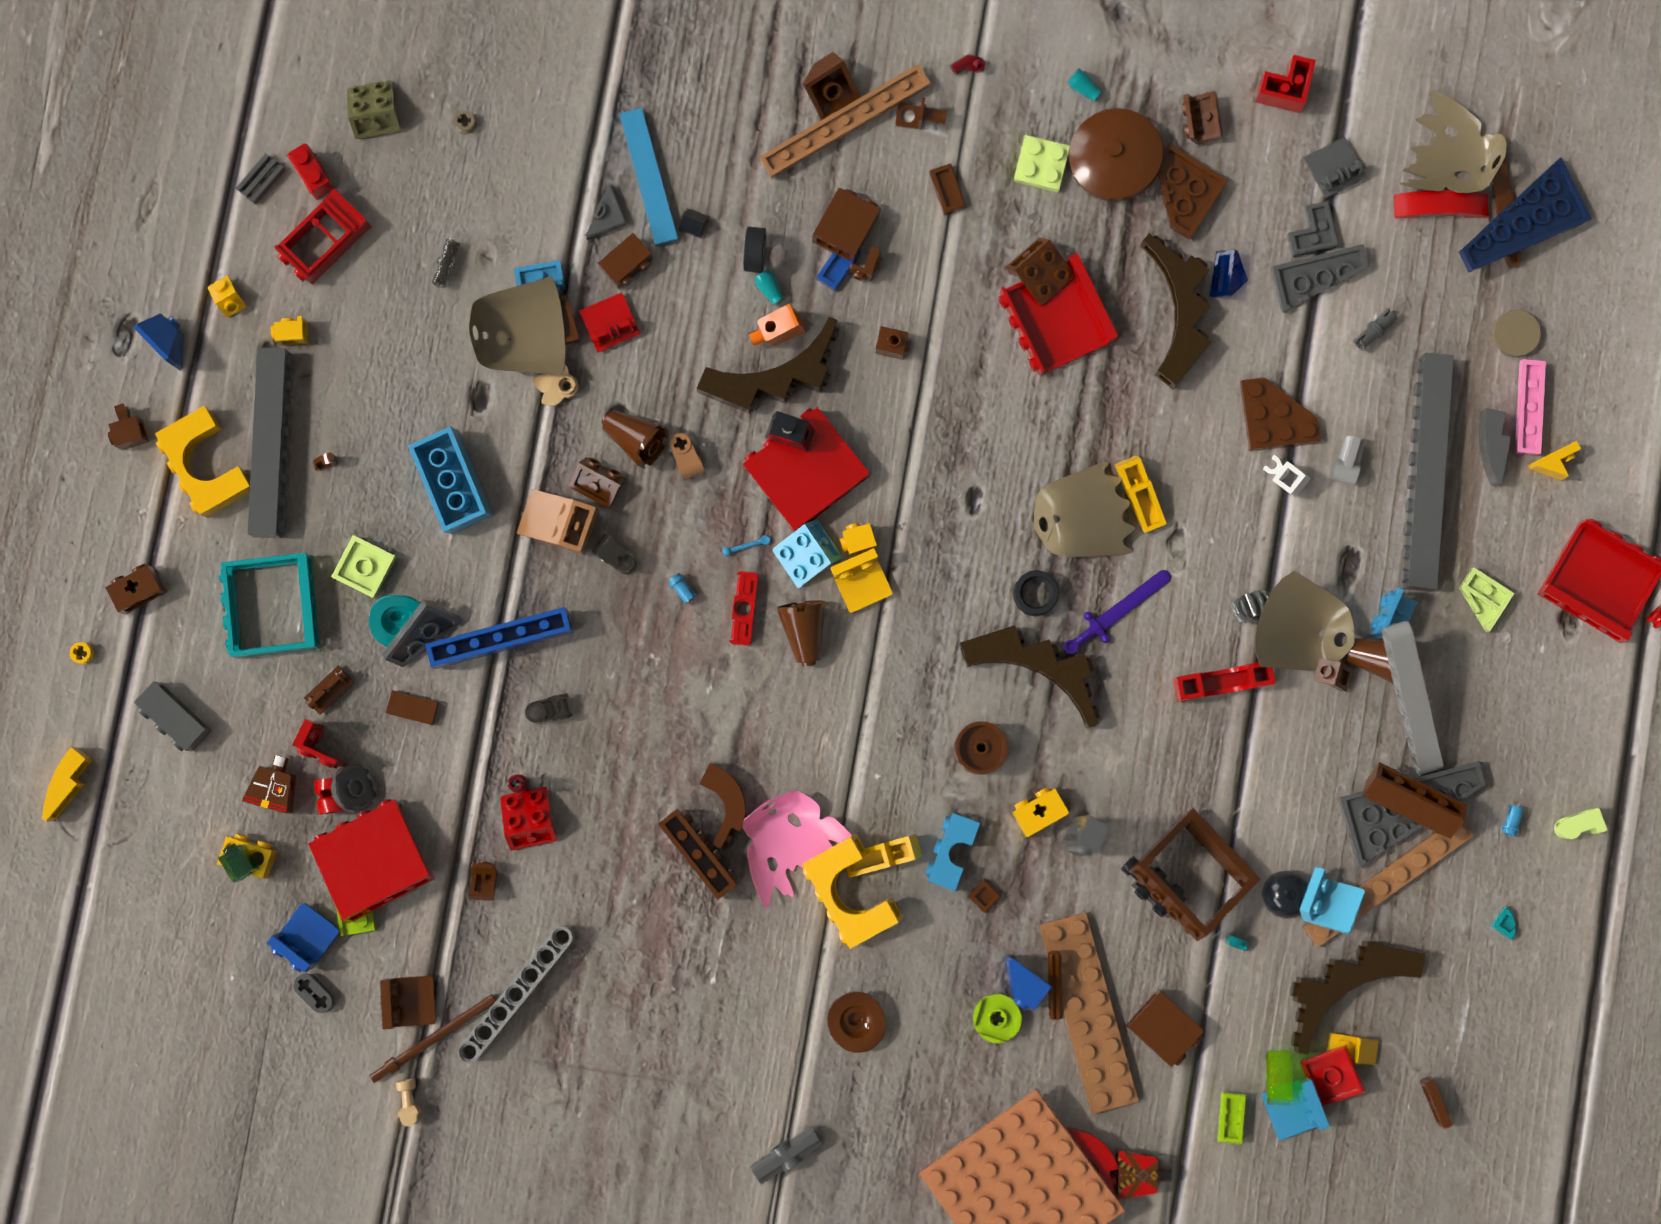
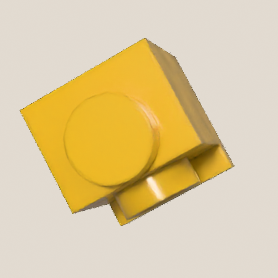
M297 316V321L294 318H283L281 322H274V325H271L272 339L280 346L308 344L307 320L302 316Z

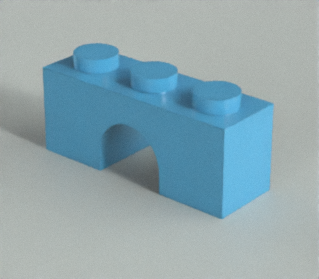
M952 813L951 817L946 816L941 829L945 831L943 839H937L933 850L934 853H937L934 863L929 861L925 875L929 876L927 881L956 891L963 868L954 865L950 861L949 851L956 843L972 846L980 825L979 822Z

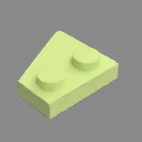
M1474 567L1471 568L1459 587L1486 632L1491 631L1515 594Z

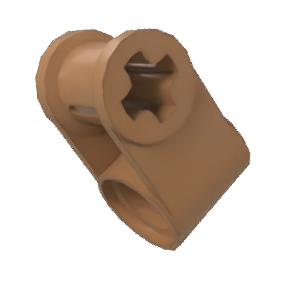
M683 433L675 434L670 440V447L683 481L704 473V467L690 438ZM682 440L683 443L687 442V444L684 445V450H680L679 447L675 448L676 446H678L677 441Z

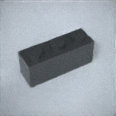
M153 681L134 701L139 707L137 711L144 718H151L156 723L154 727L161 734H168L173 739L171 743L180 751H193L212 731L160 682Z

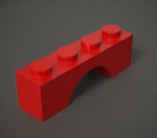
M1259 662L1218 671L1184 675L1172 679L1177 702L1276 684L1273 667H1261Z

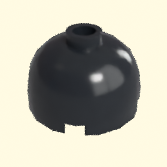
M1287 870L1272 874L1265 881L1262 889V898L1267 910L1274 916L1284 919L1298 917L1301 915L1300 907L1309 884L1304 877L1296 872Z

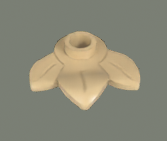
M565 364L562 374L544 373L532 379L534 386L544 393L542 404L548 406L558 405L564 398L573 397L579 388L578 381L574 376L569 375ZM565 383L571 384V388L569 390L563 389V385Z

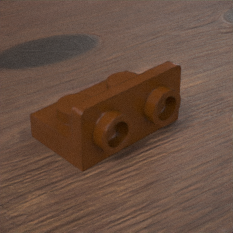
M585 457L578 463L568 487L609 509L612 507L621 486L625 484L627 479L619 471L602 466L601 462L597 459Z

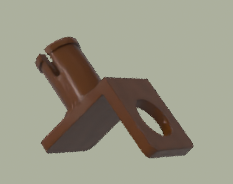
M922 98L921 106L900 103L897 108L895 125L897 127L921 130L922 123L924 124L925 121L945 125L947 109L929 108L925 105V98ZM905 110H910L914 113L915 118L911 122H905L902 120L901 114Z

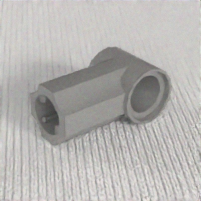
M1345 436L1339 458L1336 459L1331 471V479L1355 485L1360 473L1361 466L1359 463L1366 443L1365 440L1357 436Z

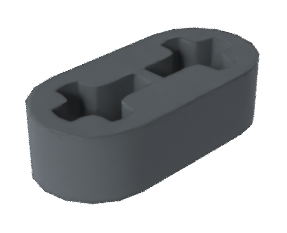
M303 974L295 979L293 984L295 992L315 1012L324 1013L332 1009L335 1002L334 996L315 976ZM309 979V987L313 990V992H311L309 989L302 990L301 987L303 984L301 980L306 981ZM316 994H317L320 998L325 997V996L327 997V1000H326L327 1007H326V1006H321V1007H319V1006L317 1005L320 1001H319V999L315 996Z

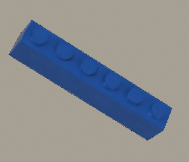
M563 607L425 644L430 666L434 669H439L574 633L569 611Z

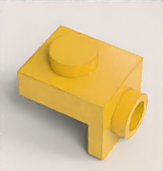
M228 275L207 287L215 304L226 318L246 307L245 302L239 296Z

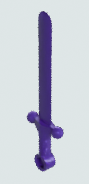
M1166 570L1159 571L1096 620H1094L1091 612H1085L1083 616L1085 620L1089 621V628L1073 640L1066 641L1063 645L1064 652L1068 655L1074 654L1082 643L1094 635L1100 636L1103 643H1109L1110 636L1105 634L1104 631L1166 585L1171 579L1170 573Z

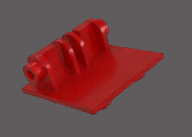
M622 292L579 310L597 353L640 335Z

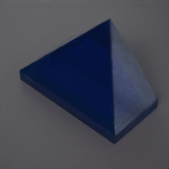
M1237 250L1216 251L1210 297H1229L1237 292L1248 281Z

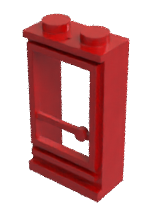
M333 189L278 245L274 246L279 252L276 257L285 266L291 264L295 268L293 273L302 282L307 280L312 285L372 226L344 197ZM327 213L346 231L338 241L320 224V220ZM313 226H318L335 244L308 268L290 249Z

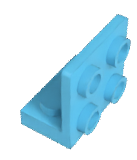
M818 519L805 523L773 548L774 554L798 588L826 567L836 564L844 558Z
M1315 867L1300 907L1303 921L1350 934L1365 895L1364 889L1329 880L1325 869Z

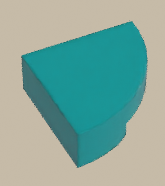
M1504 906L1490 926L1507 939L1513 940L1516 934L1514 915L1508 907Z
M1227 935L1224 942L1226 945L1243 951H1248L1250 942L1231 935Z

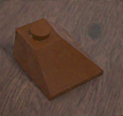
M834 52L814 63L803 82L820 120L861 97L844 60Z

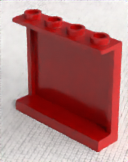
M1078 253L1069 256L1066 261L1074 272L1075 277L1043 305H1039L1022 281L1006 289L1002 287L999 293L1000 296H998L1001 307L1003 309L1007 308L1010 314L1008 320L1012 329H1017L1020 335L1018 341L1022 350H1027L1030 356L1028 362L1033 372L1037 371L1039 376L1114 343L1118 338L1116 330Z
M818 407L814 410L809 408L800 416L801 419L810 422L815 429L808 452L768 439L763 444V449L757 453L753 451L744 458L746 462L743 463V468L748 471L789 524L793 532L805 523L813 521L870 477L868 470Z
M1585 519L1576 526L1540 588L1538 595L1619 643L1627 642L1633 634L1630 629L1661 577V558L1644 553V549L1637 544L1627 543L1622 540L1623 537L1619 533L1609 532L1602 528L1600 522L1594 519Z
M395 799L381 802L378 805L379 807L372 811L361 812L357 815V819L351 822H342L332 832L321 833L314 837V841L308 843L342 921L348 924L435 880L432 871L427 868L400 809L402 805Z

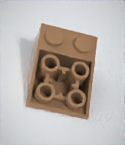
M532 489L517 534L584 556L599 511L594 506Z

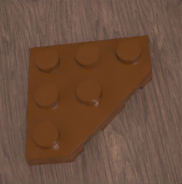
M1169 143L1163 151V161L1158 179L1170 228L1190 240L1228 180Z
M1264 377L1240 381L1249 451L1321 442L1318 418Z

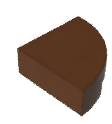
M329 452L314 459L313 464L315 470L320 471L336 466L338 461L336 456Z

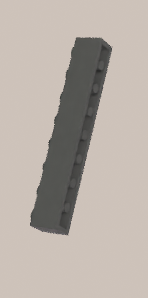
M257 348L248 535L254 538H282V532L286 530L283 509L287 507V496L284 495V487L288 484V472L285 471V467L290 456L289 449L286 448L287 439L291 435V428L288 425V416H291L292 413L289 393L293 391L290 369L294 368V357L286 348Z

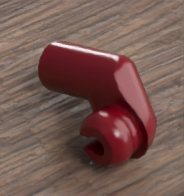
M970 54L965 55L950 65L955 75L965 69L981 72L986 67V63L981 57Z

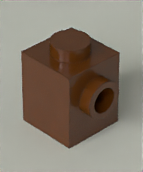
M881 326L875 354L903 360L904 353L909 354L912 341L908 340V332Z

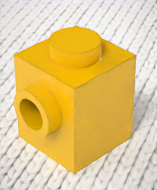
M854 523L846 526V530L842 531L843 538L839 539L843 552L848 551L849 557L877 548L870 523L861 526L859 523Z

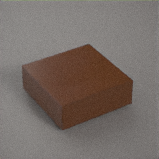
M984 879L967 897L986 913L1000 899L1001 895Z

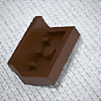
M1211 91L1196 96L1185 94L1182 111L1184 116L1187 117L1188 125H1185L1187 138L1196 145L1223 138L1217 93Z

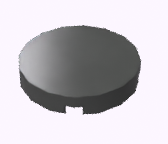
M346 765L339 769L333 777L331 784L332 796L336 804L345 811H364L372 805L374 796L377 794L376 779L372 772L362 767V765Z

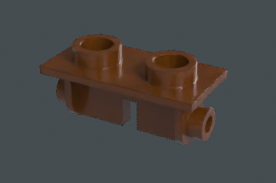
M338 665L304 699L311 709H314L321 715L355 682Z

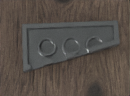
M1364 244L1272 266L1271 270L1281 313L1368 268Z

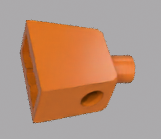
M788 304L760 318L757 321L760 328L750 332L749 336L754 346L765 341L769 345L775 346L807 331L798 311L791 304Z

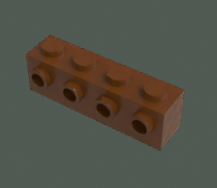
M1381 762L1377 764L1365 782L1364 797L1449 839L1453 837L1465 821L1466 804Z
M676 809L659 822L658 825L716 899L719 900L738 885L735 881L738 876L730 866L727 869L720 862L723 860V857L715 847L712 850L705 843L708 841V838L701 829L696 831L690 824L693 822V819L687 811L681 812L679 809Z

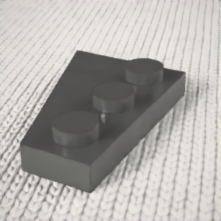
M423 599L382 653V656L385 660L404 667L426 650L425 644L430 643L435 638L439 640L445 635V630L453 624L457 626L462 620L458 615Z

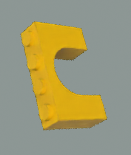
M203 406L158 431L155 435L158 439L156 442L158 449L162 454L166 453L170 460L167 462L168 467L173 474L177 473L181 480L178 482L184 494H188L192 500L189 502L195 514H200L207 518L250 493V479L245 470L239 466L210 481L198 480L193 475L189 462L193 449L200 442L222 430L212 411Z
M857 833L802 864L805 877L812 881L816 888L815 894L818 900L824 902L828 918L832 923L836 924L841 941L845 945L847 944L849 949L897 924L904 918L893 897L867 910L852 909L840 899L836 886L840 872L868 855Z

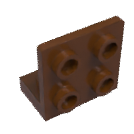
M1040 237L1005 267L1010 275L1019 277L1039 305L1047 302L1075 277L1074 272L1050 239Z
M433 975L380 980L382 1030L436 1023Z

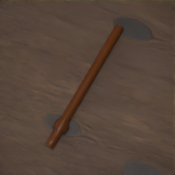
M493 994L489 995L396 1058L391 1057L384 1062V1066L369 1075L371 1080L376 1083L389 1073L394 1074L401 1069V1065L492 1006L497 999Z

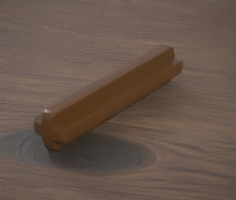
M1056 950L1048 952V985L1051 986L1048 991L1049 1016L1052 1020H1060L1063 1017L1061 952Z

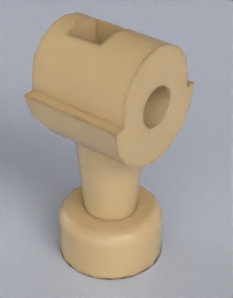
M415 1079L396 1082L397 1091L402 1092V1108L398 1112V1117H400V1121L404 1126H412L417 1123L422 1112L421 1107L414 1103L412 1089L416 1088Z

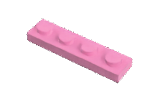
M1522 359L1519 362L1515 454H1541L1546 361Z

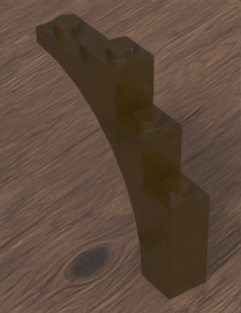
M1148 233L1140 247L1153 258L1164 274L1171 290L1174 304L1175 326L1172 342L1165 360L1155 373V376L1173 390L1211 343L1208 340L1209 336L1204 331L1194 328L1208 311L1210 305L1202 294H1195L1193 292L1210 269L1207 268L1205 261L1192 255L1185 262L1182 255L1176 250L1171 251L1168 249L1160 237L1152 236Z
M829 317L820 334L808 348L794 359L776 368L756 373L738 374L721 372L705 367L696 388L697 392L750 414L752 408L756 410L761 396H758V393L785 403L787 398H792L796 388L793 383L820 393L822 387H827L831 377L828 374V366L823 365L822 362L827 363L831 350L828 349L831 341L835 342L839 335L840 328H837L838 320Z
M1015 625L960 642L959 646L966 667L983 663H1006L1035 671L1055 683L1070 698L1079 711L1086 729L1098 725L1097 720L1100 719L1097 707L1092 706L1089 697H1092L1091 688L1088 683L1084 684L1083 681L1092 676L1091 672L1094 671L1090 657L1086 658L1085 653L1057 662L1056 658L1059 657V653L1055 643L1051 644L1049 639L1022 648L1021 644L1025 643L1021 630H1016Z
M1362 941V945L1358 946L1356 952V960H1359L1358 965L1329 959V964H1325L1323 977L1326 978L1325 983L1297 977L1296 982H1292L1290 995L1293 996L1292 1001L1302 1004L1301 1008L1298 1007L1295 1016L1298 1026L1297 1032H1293L1291 1038V1046H1294L1293 1051L1308 1055L1313 1035L1320 1021L1333 1004L1351 990L1364 983L1381 978L1397 976L1421 978L1425 954Z

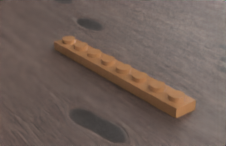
M917 64L759 156V160L772 179L928 88L931 83L921 66Z
M1463 822L1451 839L1434 832L1357 887L1364 889L1365 895L1356 920L1473 837V833L1465 822ZM1307 923L1303 926L1317 947H1320L1339 933V931L1312 923Z

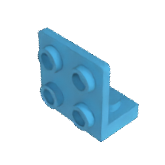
M1398 587L1389 591L1388 594L1384 593L1379 603V606L1382 607L1379 616L1375 615L1370 625V628L1373 629L1371 636L1383 639L1382 628L1405 620L1409 623L1417 602L1402 596L1403 588Z
M1307 1077L1261 1094L1279 1140L1315 1127L1319 1130L1330 1127L1313 1082Z

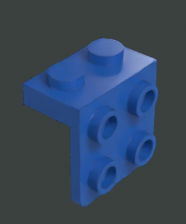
M303 903L297 908L283 929L270 937L267 944L272 947L271 951L275 955L285 957L290 961V966L293 969L305 973L316 966L338 936L340 930L310 905Z

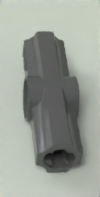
M811 1126L791 1140L787 1139L774 1147L771 1153L753 1163L750 1168L762 1185L780 1172L793 1168L802 1161L803 1157L812 1153L823 1143Z

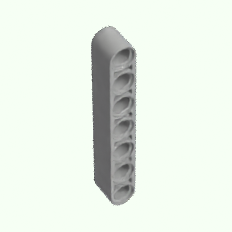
M1405 620L1382 628V637L1412 764L1418 776H1422L1442 769L1443 761L1413 631Z
M560 926L552 931L460 1045L458 1056L461 1061L472 1063L482 1057L573 944L575 932L571 927ZM560 930H565L569 934V940L566 944L558 941L557 934ZM545 949L553 952L554 958L550 963L545 962L542 958V953ZM530 968H534L538 972V979L535 982L527 978V971ZM514 987L522 990L523 997L521 1000H515L512 997L511 992ZM499 1006L507 1010L506 1019L497 1017L496 1010ZM482 1026L490 1027L492 1035L489 1039L481 1035ZM467 1045H472L476 1048L475 1057L467 1056L465 1052Z

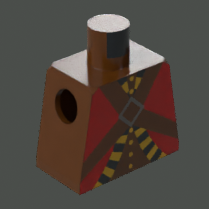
M1116 1148V1163L1118 1169H1116V1196L1118 1199L1158 1193V1182L1172 1181V1168L1158 1166V1158L1155 1155Z

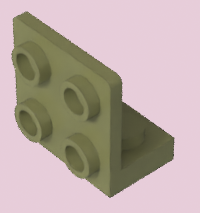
M392 80L378 81L362 86L357 85L347 89L348 120L355 139L401 131V124L394 104Z

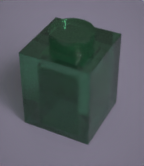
M231 844L223 850L224 854L218 857L233 883L241 882L260 869L246 845Z

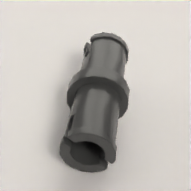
M1389 308L1385 309L1375 321H1370L1367 324V328L1354 339V344L1358 348L1361 347L1362 351L1366 350L1376 338H1381L1384 335V331L1397 320V315L1394 311L1390 312Z

